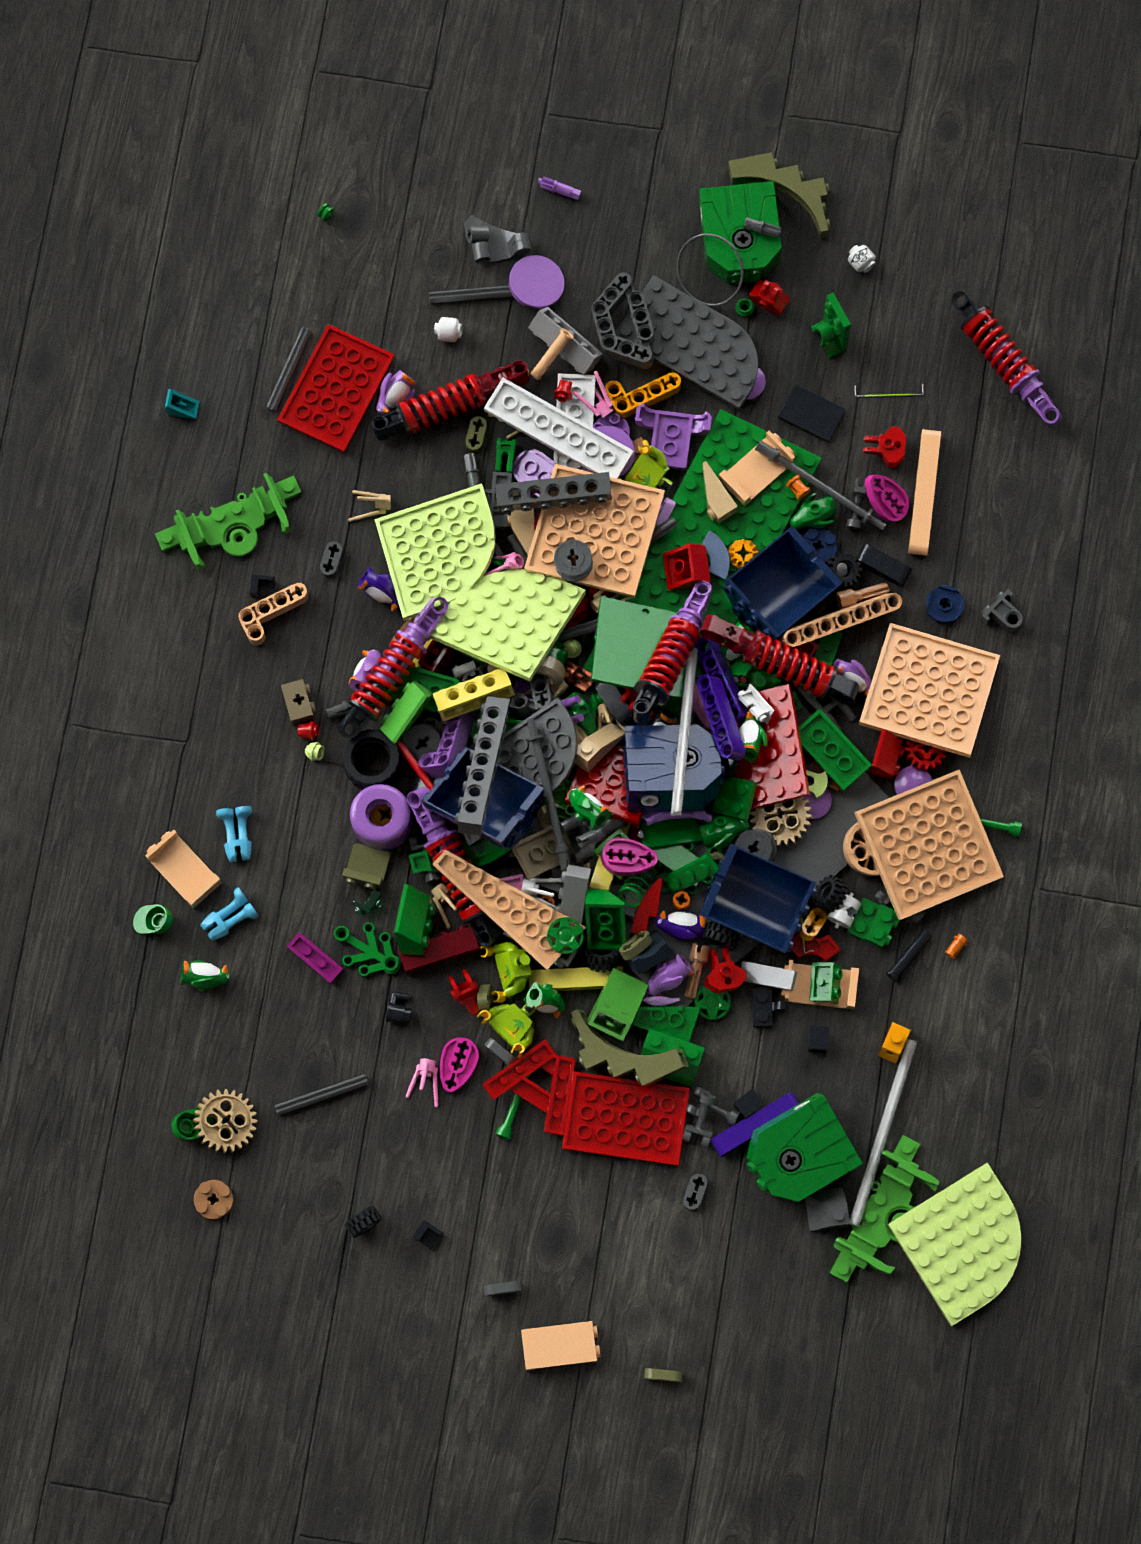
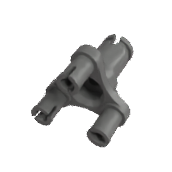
M575 813L572 814V817L559 822L562 834L576 827L581 831L582 835L576 837V841H582L578 845L583 849L571 854V858L576 865L589 858L597 857L593 851L606 840V837L618 829L621 830L629 825L628 822L610 817L603 826L592 830L590 822L585 820L582 823L574 816Z

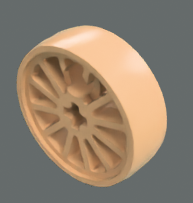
M857 822L848 830L844 838L843 853L845 859L856 872L865 876L880 875L864 835L860 830V825ZM855 832L860 835L864 842L854 839ZM851 842L858 844L851 848ZM858 847L864 852L863 858H858L855 855ZM870 857L872 859L873 870H869L868 868H866ZM864 861L863 867L858 862Z

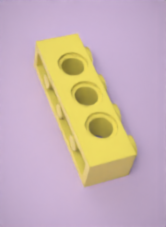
M496 669L490 673L433 693L443 722L481 708L482 703H486L487 696L509 698L515 695L508 674L502 669Z

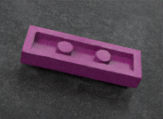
M300 932L287 945L290 951L330 984L343 971L341 966Z

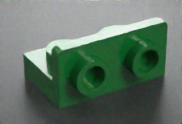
M812 962L809 1001L839 1004L841 997L840 980L843 977L840 965L834 962Z

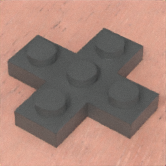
M493 472L492 489H484L495 528L507 529V515H509L498 511L495 484L511 483L512 473ZM515 495L511 499L513 501H518L521 497L519 495Z

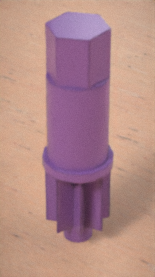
M543 176V179L539 178L537 182L540 184V188L579 200L582 192Z

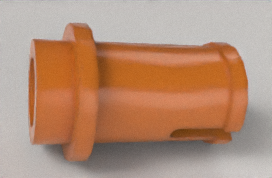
M961 934L954 936V941L945 953L955 960L962 948L967 946L968 940Z

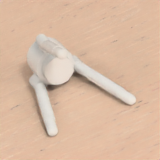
M561 878L524 879L521 891L557 910V906L536 897L538 894L554 897V893L540 890L539 884L536 883L561 882Z

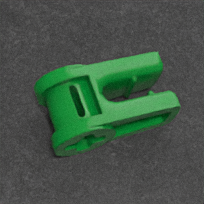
M497 438L495 472H501L503 456L506 455L508 456L507 473L513 474L516 439L508 441Z

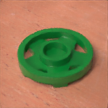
M562 917L553 921L547 932L549 945L553 950L561 954H570L576 951L581 946L584 938L581 925L569 917ZM569 921L573 922L577 926L571 927ZM560 922L558 928H552L556 923ZM581 934L580 941L578 943L576 941V937ZM550 936L556 939L554 945L551 942ZM568 946L571 950L564 951L562 949Z
M703 985L697 991L694 1005L695 1007L707 1010L708 1016L700 1010L699 1014L702 1017L716 1020L722 1018L729 1011L731 998L728 992L715 994ZM702 992L703 999L698 1001L699 995ZM724 994L726 995L727 1002L723 1000ZM718 1010H723V1012L717 1016Z

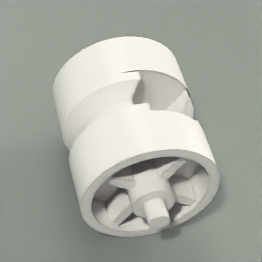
M850 893V895L845 894L846 900L843 899V904L839 905V909H835V912L830 911L827 919L835 923V928L837 929L839 926L849 929L854 921L853 914H857L861 906V902L853 898V893Z

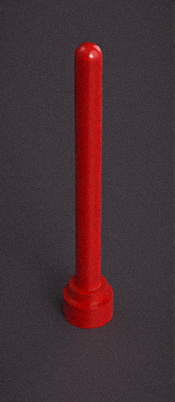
M401 741L398 742L397 746L425 786L431 791L434 785L433 782L419 766V763L406 745Z

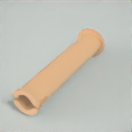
M562 328L560 330V335L533 371H531V375L535 379H541L568 341L573 339V335L566 329Z

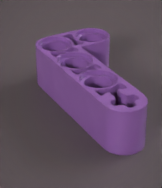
M470 712L447 720L437 752L424 754L420 758L419 766L429 777H445L443 775L445 769L451 766L456 755L465 749L474 721V717Z

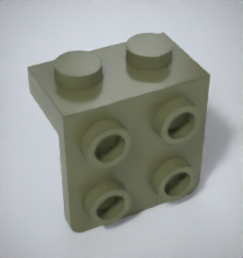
M354 844L348 866L344 868L342 874L343 879L352 885H357L358 883L365 885L364 887L368 889H381L390 853L366 845Z

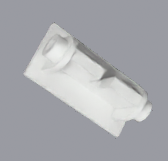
M749 684L746 691L741 690L738 693V699L746 707L751 706L749 711L756 717L757 721L768 724L774 709L753 685Z

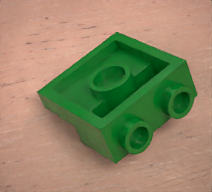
M863 897L861 906L857 914H855L854 921L847 934L883 949L884 944L889 945L893 936L890 934L892 927L896 929L900 920H898L895 910Z

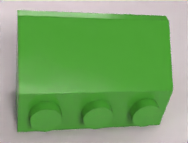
M417 681L406 684L402 690L404 695L401 699L397 698L391 706L393 711L390 715L386 714L381 721L383 725L380 730L394 743L404 739L409 729H411L433 697V693Z

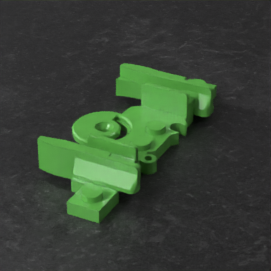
M265 473L263 475L270 489L267 491L268 494H266L263 486L257 489L254 487L252 488L253 493L249 495V498H247L246 494L239 493L237 496L238 502L232 501L217 508L210 507L212 513L209 516H204L203 512L200 511L198 516L192 513V516L186 518L183 512L176 510L177 515L174 516L176 525L155 533L162 552L180 545L183 552H189L195 567L200 570L206 568V566L200 559L196 548L206 545L215 548L222 545L225 552L232 556H246L257 545V530L264 527L265 521L275 515L278 516L283 535L290 532V526L284 511L288 509L285 501L302 494L295 477L291 476L274 483L273 478ZM243 527L250 531V533L247 534V532L243 529H236L231 532L229 537L230 541L226 542L228 533L234 528ZM238 536L243 538L241 542L236 541Z
M903 1135L894 1153L887 1150L882 1152V1157L894 1162L898 1166L895 1168L887 1164L880 1177L881 1185L879 1182L871 1184V1190L876 1193L870 1196L865 1205V1210L862 1212L863 1215L861 1214L862 1217H860L862 1220L861 1225H851L852 1232L847 1240L842 1237H838L835 1240L833 1246L840 1251V1254L829 1274L847 1283L856 1266L864 1270L869 1265L874 1270L889 1276L893 1272L895 1267L886 1265L873 1257L878 1248L886 1247L890 1239L898 1242L888 1228V1217L896 1210H907L908 1212L914 1208L909 1205L912 1198V1193L909 1189L914 1178L929 1186L934 1192L939 1184L935 1177L919 1170V1165L912 1162L920 1146L919 1143ZM897 1213L892 1218V1221L904 1215L905 1213Z

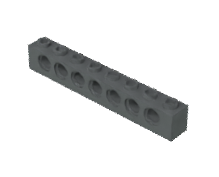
M487 696L486 703H482V719L479 718L477 723L479 733L474 735L473 741L475 750L471 749L470 761L472 762L471 765L467 766L466 777L468 779L463 782L462 792L464 796L459 799L460 813H456L455 816L458 833L482 835L510 714V699Z

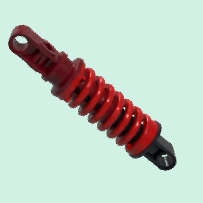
M518 360L507 366L497 368L492 372H485L481 377H478L473 372L463 377L464 382L461 379L456 380L455 386L452 383H448L446 390L441 386L438 387L437 394L430 390L428 398L424 394H420L418 401L412 397L409 403L408 400L400 403L397 402L395 403L396 410L377 416L372 420L375 437L378 440H386L402 432H405L409 437L411 434L416 433V431H421L419 423L423 421L426 428H429V418L431 417L435 424H439V417L442 416L444 420H448V414L451 412L454 417L458 416L457 410L459 409L463 413H467L466 406L470 405L472 409H476L477 405L478 407L486 406L487 398L492 396L502 378L509 380L517 386L528 383L530 380L528 365L525 361Z
M706 615L700 635L704 639L711 640L722 647L732 650L735 654L739 653L743 656V663L755 667L758 662L757 668L759 670L763 669L765 665L768 667L766 670L768 674H771L773 670L777 671L776 678H781L782 674L786 675L785 682L787 683L795 676L797 678L794 686L799 687L803 680L805 681L804 691H808L812 684L815 688H811L810 693L821 700L827 695L842 704H854L860 686L857 682L837 674L836 666L829 664L827 666L826 662L823 661L818 663L815 657L809 659L807 653L799 655V650L796 648L790 651L788 644L781 646L779 640L772 642L771 637L760 630L751 634L747 629H741L734 624L720 619L716 615Z

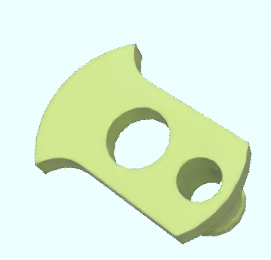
M806 770L807 776L812 777L814 780L813 785L809 786V792L813 793L817 799L827 788L828 779L826 772L817 774Z

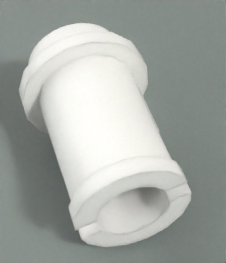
M472 660L459 666L454 665L455 667L452 668V672L456 679H462V676L474 670L476 666Z

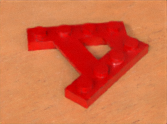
M545 1039L522 1055L521 1058H518L484 1082L482 1086L492 1100L507 1090L512 1091L546 1113L543 1133L564 1136L575 1058L556 1055ZM539 1067L552 1075L550 1093L526 1077Z

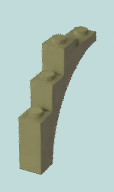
M772 152L728 161L732 185L774 181L775 189L788 194L808 212L816 225L819 237L825 238L828 236V230H831L829 219H825L824 213H827L825 202L827 201V195L830 194L828 183L825 184L824 178L804 181L803 172L799 171L798 165L778 169L777 159L773 158Z
M576 1009L571 1012L572 1024L579 1031L580 1043L585 1046L584 1049L579 1051V1060L586 1069H594L608 1062L607 1069L615 1078H621L636 1071L635 1077L637 1082L642 1086H650L689 1067L682 1049H673L654 1055H637L627 1052L611 1044L594 1027L588 1025V1017L584 1010Z

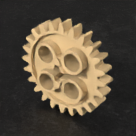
M805 797L793 799V805L790 808L784 807L785 802L774 804L772 812H766L767 806L755 809L754 812H750V815L755 817L750 820L752 824H756L753 830H766L777 841L779 847H781L782 842L789 846V840L796 843V837L803 839L801 832L808 833L805 826H811L807 819L813 818L812 815L808 814V812L812 811V808L806 807L810 801L803 800ZM796 810L798 811L796 814H789ZM780 812L784 813V815H782V819L778 817L780 815ZM792 818H796V825L793 827H789V820ZM774 822H777L778 828L774 831H770V825Z
M227 1089L224 1090L223 1094L217 1090L216 1096L209 1093V1099L204 1097L202 1099L204 1104H198L197 1107L201 1111L196 1110L194 1112L195 1115L199 1116L193 1120V1122L198 1123L194 1130H200L197 1138L204 1137L202 1144L207 1141L209 1142L208 1149L214 1145L215 1152L219 1148H222L223 1153H226L227 1148L234 1152L235 1146L239 1150L242 1148L241 1142L245 1145L248 1144L246 1137L252 1139L253 1135L250 1131L254 1132L256 1130L252 1124L257 1123V1120L252 1119V1117L257 1113L250 1112L253 1105L247 1106L248 1098L241 1100L242 1093L236 1097L235 1090L232 1091L231 1095L228 1094ZM227 1103L230 1106V1111H223L220 1105ZM213 1108H215V1109L217 1110V1112L219 1113V1115H218L216 1112L213 1111ZM207 1117H214L216 1119V1124H208L206 1120ZM234 1118H242L244 1125H236ZM223 1119H229L228 1123L222 1124ZM233 1129L237 1130L238 1133L235 1134V1133L233 1132ZM223 1130L228 1131L230 1138L223 1139L220 1132Z

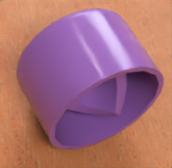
M383 784L369 786L363 789L351 804V825L357 839L363 845L388 851L400 846L409 836L412 829L410 806L406 797L396 788ZM379 805H387L392 811L391 821L385 826H376L370 821L371 812Z

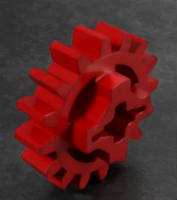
M911 740L906 742L905 746L908 748H905L904 753L909 754L906 760H912L910 766L912 767L916 764L918 771L921 767L924 768L925 772H927L928 767L933 771L936 768L935 764L940 767L942 764L941 760L944 761L946 757L944 755L946 753L945 750L921 743L914 746L916 742ZM937 755V757L934 760L930 761L931 757H935Z

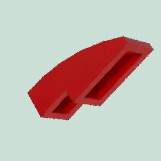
M658 878L642 899L633 919L631 933L637 934L641 931H647L649 916L657 917L663 878Z

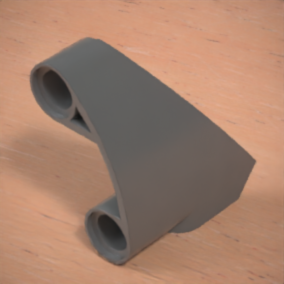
M473 215L464 221L466 238L468 243H471L475 263L481 264L508 260L527 254L532 250L528 233L506 231L492 226Z

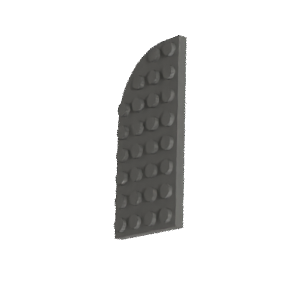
M653 275L642 291L655 335V341L650 346L653 360L740 410L752 392L758 375V358L752 339L733 320ZM636 300L634 304H639L641 301ZM629 310L615 333L618 337L639 344ZM642 316L639 317L637 320L643 321L646 318ZM648 333L642 335L643 338L650 336Z
M556 698L527 718H534L538 735H543L544 737L539 741L552 793L570 775L578 751L576 727L560 698ZM525 719L505 733L498 764L543 787L532 742L526 741L527 738H530L527 719ZM462 833L470 847L483 840V838L477 835Z

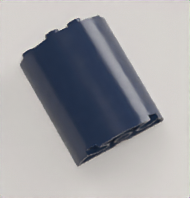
M791 526L729 577L725 582L724 591L733 606V613L738 617L740 616L744 624L755 632L760 630L774 640L840 586L842 582L822 559L816 557L812 547Z
M467 747L456 755L453 764L445 769L443 774L445 777L440 780L437 779L433 789L426 793L422 799L425 808L455 823L456 813H460L459 799L464 796L462 792L463 782L468 779L466 777L467 766L471 765L472 762L470 761L471 749ZM498 764L482 835L479 837L504 850L507 847L512 849L527 833L535 819L533 813L535 808L541 805L544 788Z
M730 844L722 862L718 866L720 869L714 874L699 915L783 953H786V951L790 952L794 943L791 939L799 932L801 927L799 919L806 915L809 909L807 902L816 893L817 888L814 887L816 882Z

